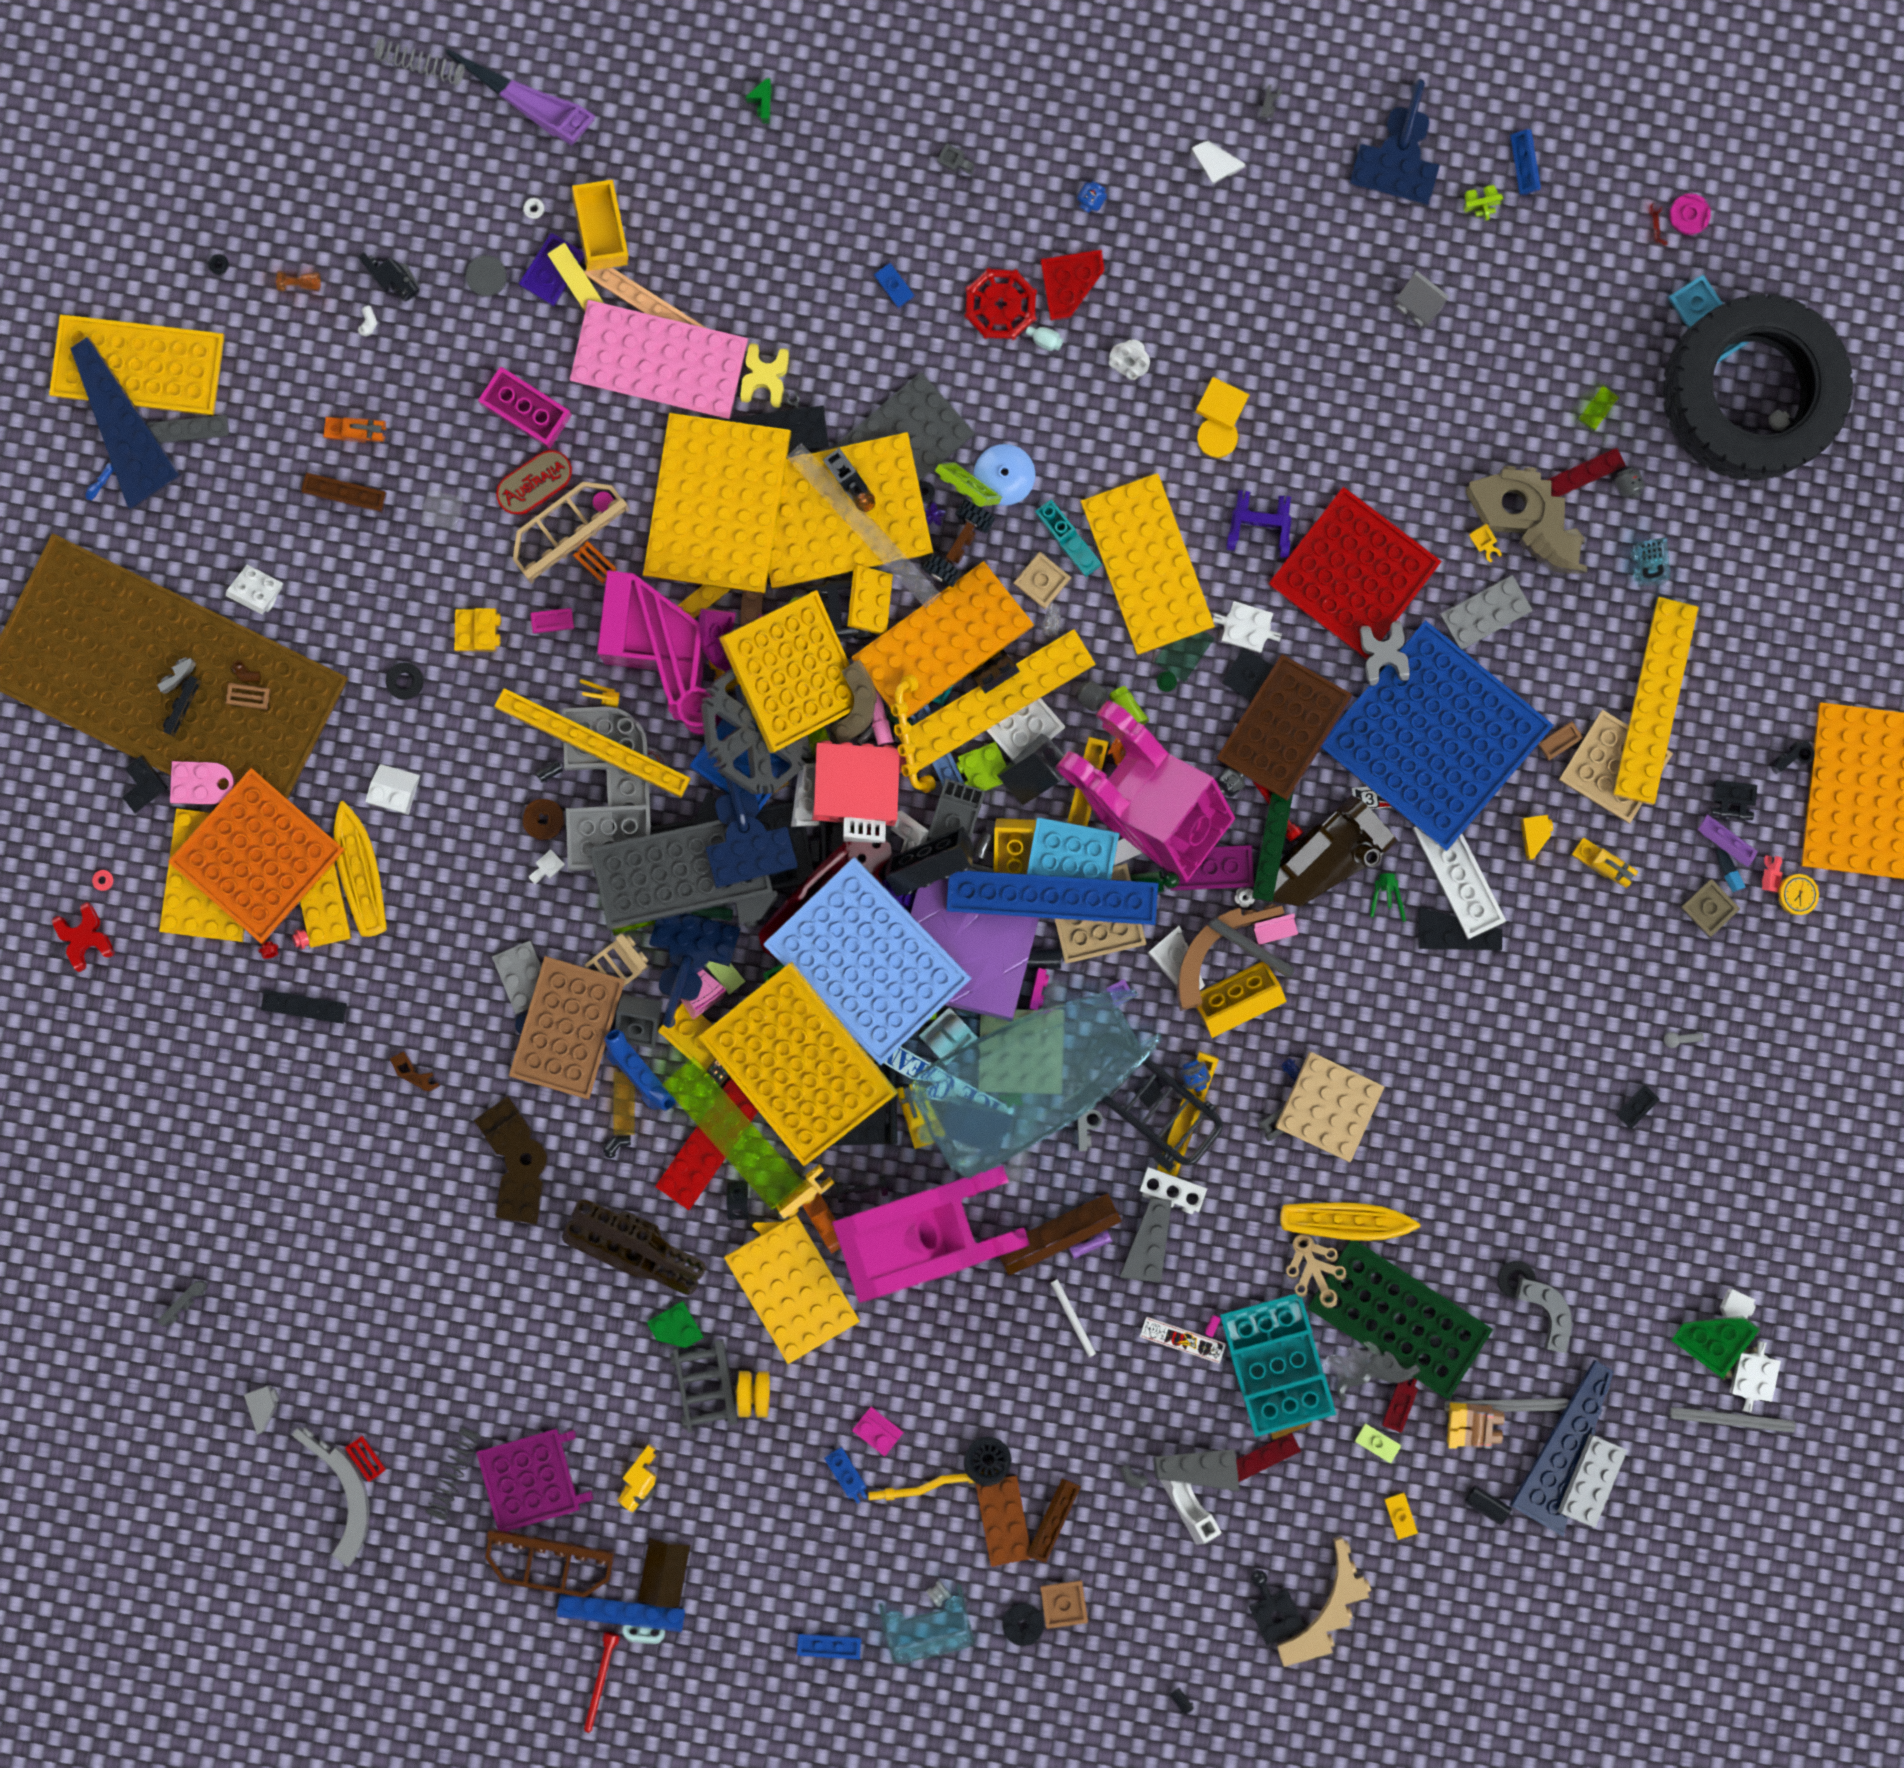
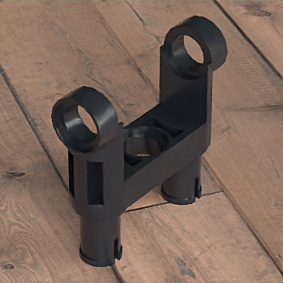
M853 576L848 577V579L827 581L821 585H806L807 594L817 590L820 597L826 596L828 598L830 621L838 639L854 638L860 640L873 637L872 632L856 628H842L838 590L851 589Z

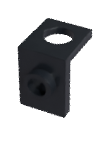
M748 1182L727 1183L726 1206L728 1220L749 1219ZM739 1209L743 1211V1214L736 1215L732 1211Z

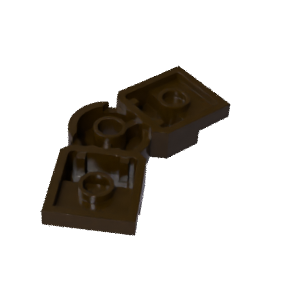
M507 1096L474 1120L495 1153L505 1156V1164L509 1171L501 1177L495 1218L537 1225L545 1184L539 1176L547 1168L548 1153L543 1144L531 1139L532 1128L510 1097ZM525 1153H529L532 1157V1162L529 1165L522 1163L521 1158Z

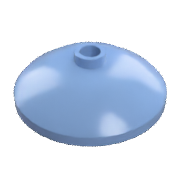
M999 444L988 448L980 455L974 467V477L1003 497L1000 503L996 505L1009 506L1022 501L1028 496L1035 482V468L1031 458L1025 451L1014 445ZM1001 470H1008V475L1003 476Z

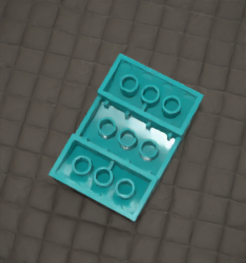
M1293 1294L1220 1315L1239 1388L1255 1437L1337 1415L1302 1297Z

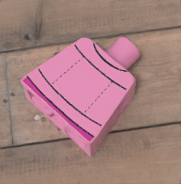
M704 970L697 972L702 980L699 996L692 1001L681 999L692 1019H695L722 1000L726 992L725 987Z

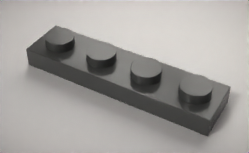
M227 415L147 423L160 444L230 437Z

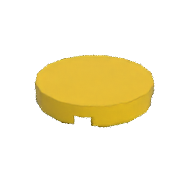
M1208 419L1202 423L1198 430V446L1207 456L1217 459L1226 457L1233 452L1237 445V429L1234 426L1230 430Z

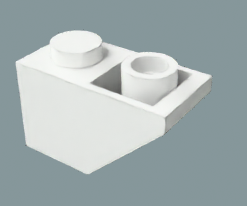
M1728 1289L1720 1306L1723 1317L1744 1316L1747 1319L1748 1316H1752L1755 1310V1299L1733 1289Z

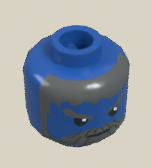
M1198 1059L1184 1064L1180 1072L1185 1087L1187 1089H1195L1196 1092L1207 1088L1206 1083L1211 1080L1206 1064L1199 1062Z

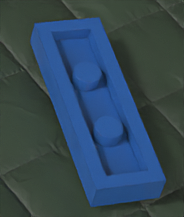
M1525 129L1511 134L1520 195H1527L1541 190L1532 130Z
M798 1633L797 1656L860 1660L861 1637Z

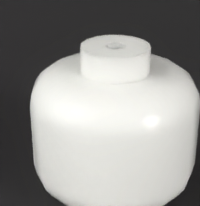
M1776 410L1768 418L1769 424L1778 432H1783L1791 424L1790 416L1786 411Z

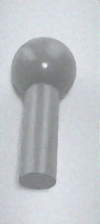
M1668 1032L1664 1036L1663 1041L1668 1048H1676L1680 1043L1704 1041L1703 1033L1678 1035L1675 1032Z

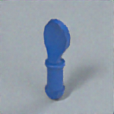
M112 463L107 464L101 475L97 477L98 481L87 488L85 493L87 500H93L103 484H106V481L114 472Z

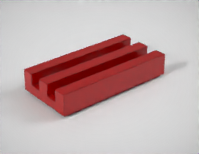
M363 1435L345 1447L368 1482L387 1470ZM360 1442L366 1448V1450L368 1451V1453L375 1461L380 1470L377 1471L374 1468L368 1457L365 1455L361 1447L358 1445ZM353 1447H355L373 1475H370L353 1451Z

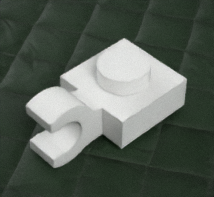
M550 849L536 862L539 869L534 871L529 876V879L534 884L539 882L545 875L551 879L565 864Z

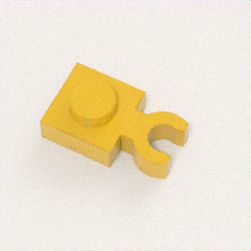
M1487 524L1468 534L1479 552L1485 549V557L1490 563L1492 562L1490 558L1491 552L1495 551L1499 557L1502 556L1501 551L1492 545L1497 540Z

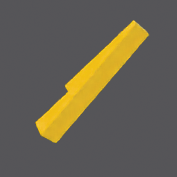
M1088 737L1083 758L1097 770L1102 771L1109 741ZM1076 787L1067 823L1088 826L1092 808L1082 791Z
M1199 1050L1196 1059L1206 1064L1212 1080L1219 1057ZM1211 1080L1206 1083L1207 1088L1196 1092L1195 1089L1187 1090L1204 1103ZM1182 1097L1179 1108L1186 1100L1184 1097ZM1190 1102L1173 1122L1166 1142L1172 1148L1178 1144L1199 1117L1200 1110ZM1192 1133L1177 1150L1182 1156L1185 1155ZM1174 1161L1173 1164L1176 1167L1171 1173L1160 1164H1158L1157 1170L1177 1177L1181 1164Z

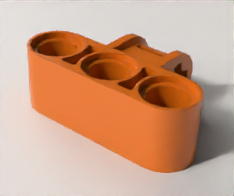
M817 1192L815 1198L810 1203H804L802 1206L832 1254L841 1249L833 1226V1222L836 1219L823 1197Z

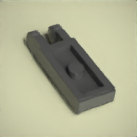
M201 1280L192 1284L158 1319V1323L162 1327L168 1324L172 1326L180 1318L178 1314L183 1309L186 1311L193 1305L194 1301L192 1299L195 1296H202L208 1287L206 1282Z

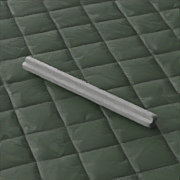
M1565 1398L1445 1401L1444 1411L1449 1413L1450 1403L1492 1405L1493 1410L1503 1412L1562 1411L1566 1409L1569 1400Z
M1672 1407L1670 1410V1418L1785 1432L1795 1431V1422L1790 1420Z

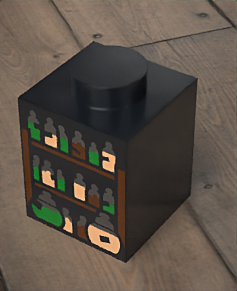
M715 1059L700 1076L703 1079L701 1083L708 1090L714 1089L717 1091L730 1075Z

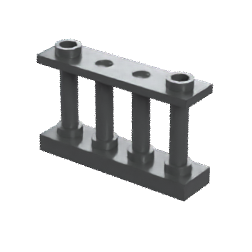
M724 1340L715 1341V1346H712V1349L680 1354L679 1348L673 1350L674 1354H670L672 1367L676 1366L685 1414V1416L681 1417L683 1429L687 1428L688 1433L693 1432L692 1425L723 1419L729 1421V1425L739 1423ZM710 1357L718 1359L719 1367H715V1370L683 1375L681 1364L683 1362ZM713 1378L721 1379L722 1388H719L718 1391L687 1396L686 1383ZM715 1399L725 1400L726 1408L723 1411L691 1417L689 1404Z

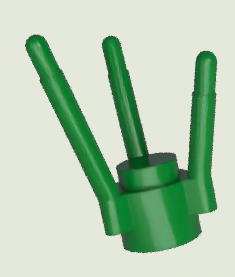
M1379 874V880L1375 881L1370 917H1374L1381 888L1382 892H1387L1389 909L1392 908L1391 892L1395 891L1401 918L1405 922V912L1398 888V880H1395V874Z

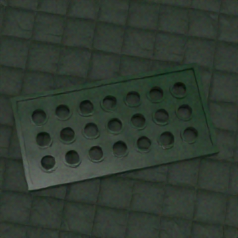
M1350 1240L1334 1266L1345 1268L1346 1277L1344 1279L1349 1278L1352 1281V1288L1348 1291L1343 1290L1341 1287L1343 1280H1337L1332 1274H1328L1325 1278L1328 1288L1340 1297L1342 1301L1341 1306L1338 1308L1324 1307L1320 1300L1321 1291L1318 1289L1307 1309L1376 1354L1384 1355L1386 1350L1389 1351L1403 1368L1408 1369L1417 1364L1421 1371L1413 1375V1377L1449 1400L1494 1329L1358 1241ZM1356 1261H1361L1364 1264V1269L1360 1273L1353 1271L1352 1266ZM1338 1270L1336 1275L1341 1276L1344 1272ZM1372 1273H1380L1382 1279L1379 1284H1373L1370 1281ZM1391 1284H1397L1399 1287V1293L1395 1296H1391L1388 1293V1287ZM1362 1290H1368L1370 1293V1299L1367 1302H1362L1359 1299V1293ZM1409 1295H1414L1417 1299L1414 1307L1406 1305L1405 1300ZM1327 1297L1325 1301L1330 1303L1332 1297ZM1381 1301L1386 1302L1388 1305V1310L1385 1313L1377 1311V1304ZM1428 1306L1432 1307L1435 1312L1434 1316L1430 1319L1425 1318L1423 1315V1310ZM1350 1308L1358 1309L1359 1316L1357 1319L1351 1320L1348 1317V1310ZM1397 1313H1403L1406 1317L1402 1325H1397L1394 1321ZM1444 1318H1449L1452 1321V1327L1449 1330H1444L1441 1327V1321ZM1369 1319H1374L1377 1323V1327L1373 1331H1368L1365 1327V1323ZM1416 1324H1420L1423 1327V1333L1420 1336H1414L1412 1333V1328ZM1463 1329L1468 1330L1470 1333L1467 1341L1459 1339V1332ZM1388 1330L1392 1331L1395 1336L1394 1340L1389 1343L1383 1339L1384 1332ZM1432 1336L1440 1337L1441 1344L1439 1347L1433 1348L1430 1345V1338ZM1404 1342H1409L1412 1345V1351L1408 1354H1404L1401 1351V1345ZM1451 1347H1456L1459 1351L1458 1357L1455 1359H1450L1447 1355L1448 1349ZM1423 1353L1428 1354L1430 1357L1427 1365H1421L1418 1361L1419 1356ZM1439 1365L1447 1367V1374L1443 1377H1439L1436 1373Z

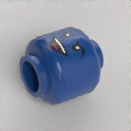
M1093 180L1091 183L1086 182L1077 195V200L1081 203L1079 207L1089 213L1091 210L1099 211L1107 198L1106 188Z

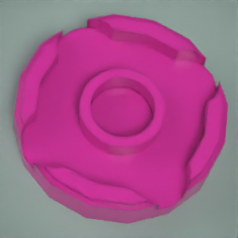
M1688 193L1680 196L1673 202L1670 208L1669 219L1671 225L1676 231L1684 235L1698 234L1707 227L1711 219L1710 206H1708L1707 201L1697 194Z

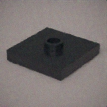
M1243 647L1222 684L1252 702L1274 666Z

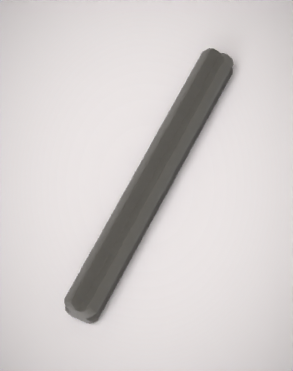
M1211 918L1208 923L1211 929L1284 976H1292L1294 972L1293 967L1219 919Z

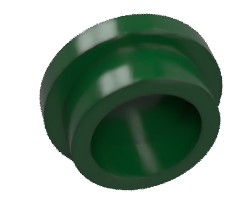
M1169 671L1160 673L1156 680L1157 687L1163 692H1171L1177 685L1176 676Z

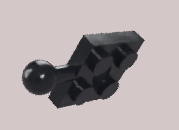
M1256 1570L1251 1575V1582L1254 1586L1259 1587L1264 1599L1249 1605V1608L1266 1645H1269L1305 1627L1287 1588L1271 1595L1266 1585L1268 1580L1266 1573L1262 1570ZM1275 1611L1282 1613V1619L1279 1622L1271 1620V1615Z

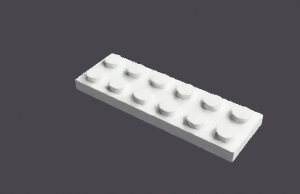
M1413 827V831L1467 939L1469 940L1505 923L1506 920L1463 834L1446 852L1417 827Z

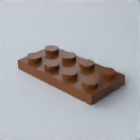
M1017 1475L1005 1477L1001 1482L991 1486L975 1483L991 1567L1032 1559L1027 1556L1030 1544Z

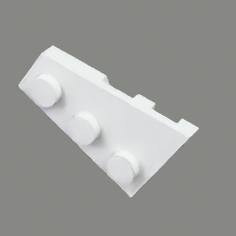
M805 764L800 766L803 769L798 772L791 827L819 826V821H812L815 764Z
M1180 926L1148 952L1149 956L1176 987L1179 969L1183 957L1189 948L1184 940ZM1199 975V988L1201 990L1205 985L1201 975Z

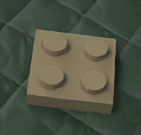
M1712 879L1705 883L1680 907L1709 938L1740 910Z

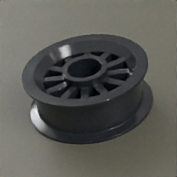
M982 1437L975 1440L967 1449L964 1457L966 1474L972 1481L983 1486H991L1001 1482L1011 1467V1454L1008 1447L1001 1440L994 1437ZM982 1458H991L993 1464L990 1466L985 1465Z

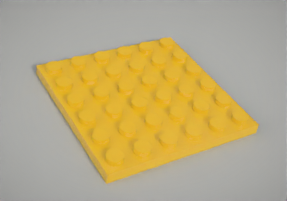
M817 590L719 638L770 753L776 752L852 712L854 695L841 672L850 664Z

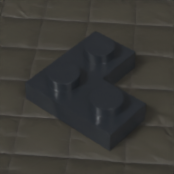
M143 755L125 768L137 786L122 798L134 813L139 812L168 789L167 785Z

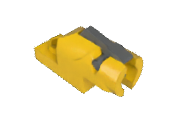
M1584 837L1571 854L1603 877H1608L1625 888L1631 884V879L1638 873V870L1604 848H1599Z
M916 1083L910 1084L906 1088H897V1094L914 1148L917 1149L935 1143Z
M651 1444L645 1448L622 1478L629 1485H625L617 1501L632 1513L636 1512L655 1494L653 1486L657 1476L644 1466L645 1463L649 1465L656 1456L653 1453L656 1448Z

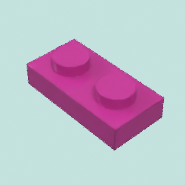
M1036 969L1028 1009L1038 1010V1007L1042 1008L1044 995H1041L1043 987H1047L1049 975H1046V969Z

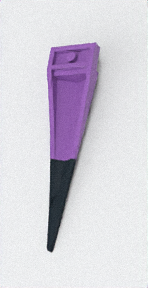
M446 49V54L457 63L463 64L466 70L550 135L559 137L571 146L594 122L595 115L578 104L520 84Z

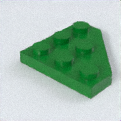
M1744 1316L1685 1322L1671 1341L1723 1379L1759 1332L1760 1328Z

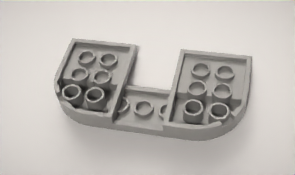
M613 707L562 708L563 717L648 757L647 739L644 730L639 722L632 718L629 713ZM563 741L565 771L607 770L608 807L566 808L568 871L594 870L589 848L651 835L649 782Z

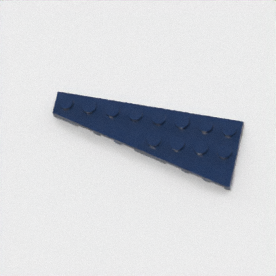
M86 337L70 349L125 502L129 509H133L181 475L90 337Z
M1593 1360L1510 1503V1506L1562 1537L1566 1533L1565 1528L1570 1517L1559 1513L1558 1509L1589 1434L1595 1436V1428L1598 1418L1602 1413L1601 1408L1605 1394L1607 1395L1614 1373V1371L1596 1360Z

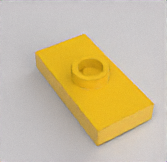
M1405 1493L1385 1498L1384 1501L1397 1539L1417 1534L1418 1532Z

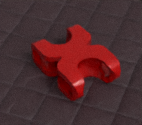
M85 902L80 906L83 919L81 924L75 928H71L63 917L56 916L52 919V924L59 939L71 942L66 948V954L77 972L86 969L87 964L84 954L89 947L96 946L101 954L107 958L115 954L109 937L104 933L96 932L100 927L101 921L93 905L89 902Z

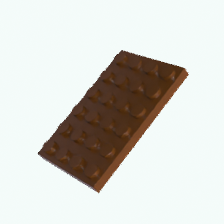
M1282 654L1216 759L1288 801L1353 698V694Z

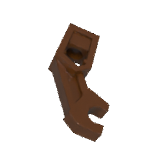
M405 1051L390 1058L398 1077L418 1086L423 1091H433L440 1087L438 1082L434 1085L429 1083V1079L435 1076L434 1073L418 1074L414 1072L416 1068ZM407 1063L409 1065L408 1068L411 1070L410 1072L403 1073L399 1066Z

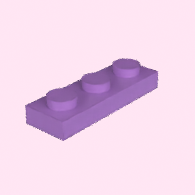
M1708 814L1698 828V831L1704 837L1709 838L1722 850L1732 855L1738 862L1743 863L1747 867L1753 862L1758 851Z

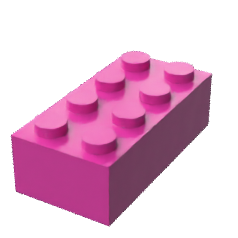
M501 366L478 399L482 407L549 450L572 416L570 410Z

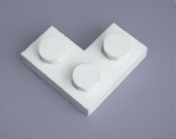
M898 811L897 822L895 826L891 827L894 833L904 839L901 852L925 843L929 830L903 811Z

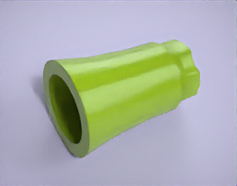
M1122 686L1109 694L1110 700L1129 712L1138 723L1145 725L1150 720L1126 686Z

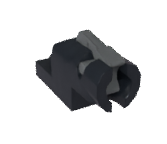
M363 252L358 256L361 263L385 293L392 290L404 302H407L420 292L419 285L407 264H399V262L389 258L379 265L372 255L368 257Z

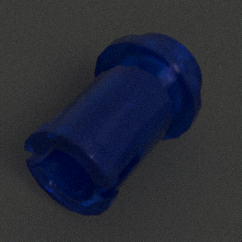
M1288 1058L1281 1065L1282 1071H1286L1296 1082L1301 1069L1295 1064V1060Z

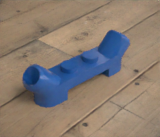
M612 1030L604 1038L606 1044L605 1055L614 1066L618 1065L643 1095L641 1099L650 1109H661L663 1111L671 1109L676 1102L675 1093L665 1088L629 1045L623 1031Z

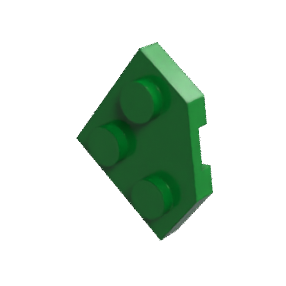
M684 1301L647 1322L656 1340L687 1348L704 1338Z

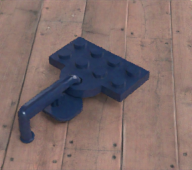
M1419 79L1412 86L1413 94L1408 109L1396 107L1391 111L1387 122V130L1391 136L1384 141L1381 149L1360 144L1350 185L1429 205L1440 165L1420 160L1421 150L1418 142L1425 139L1430 124L1428 116L1425 113L1418 112L1425 86L1424 80Z
M721 774L723 778H726L730 794L719 797L715 804L719 821L728 826L725 842L705 848L716 889L796 869L798 866L787 827L767 832L764 825L755 819L759 812L755 794H751L747 790L739 791L738 784Z
M687 913L656 920L649 945L669 950V960L673 966L662 972L658 985L659 990L663 994L670 996L663 1020L665 1027L672 1028L675 1025L674 1016L679 999L692 1001L699 996L702 980L697 972L706 968L709 961L730 967L741 928Z

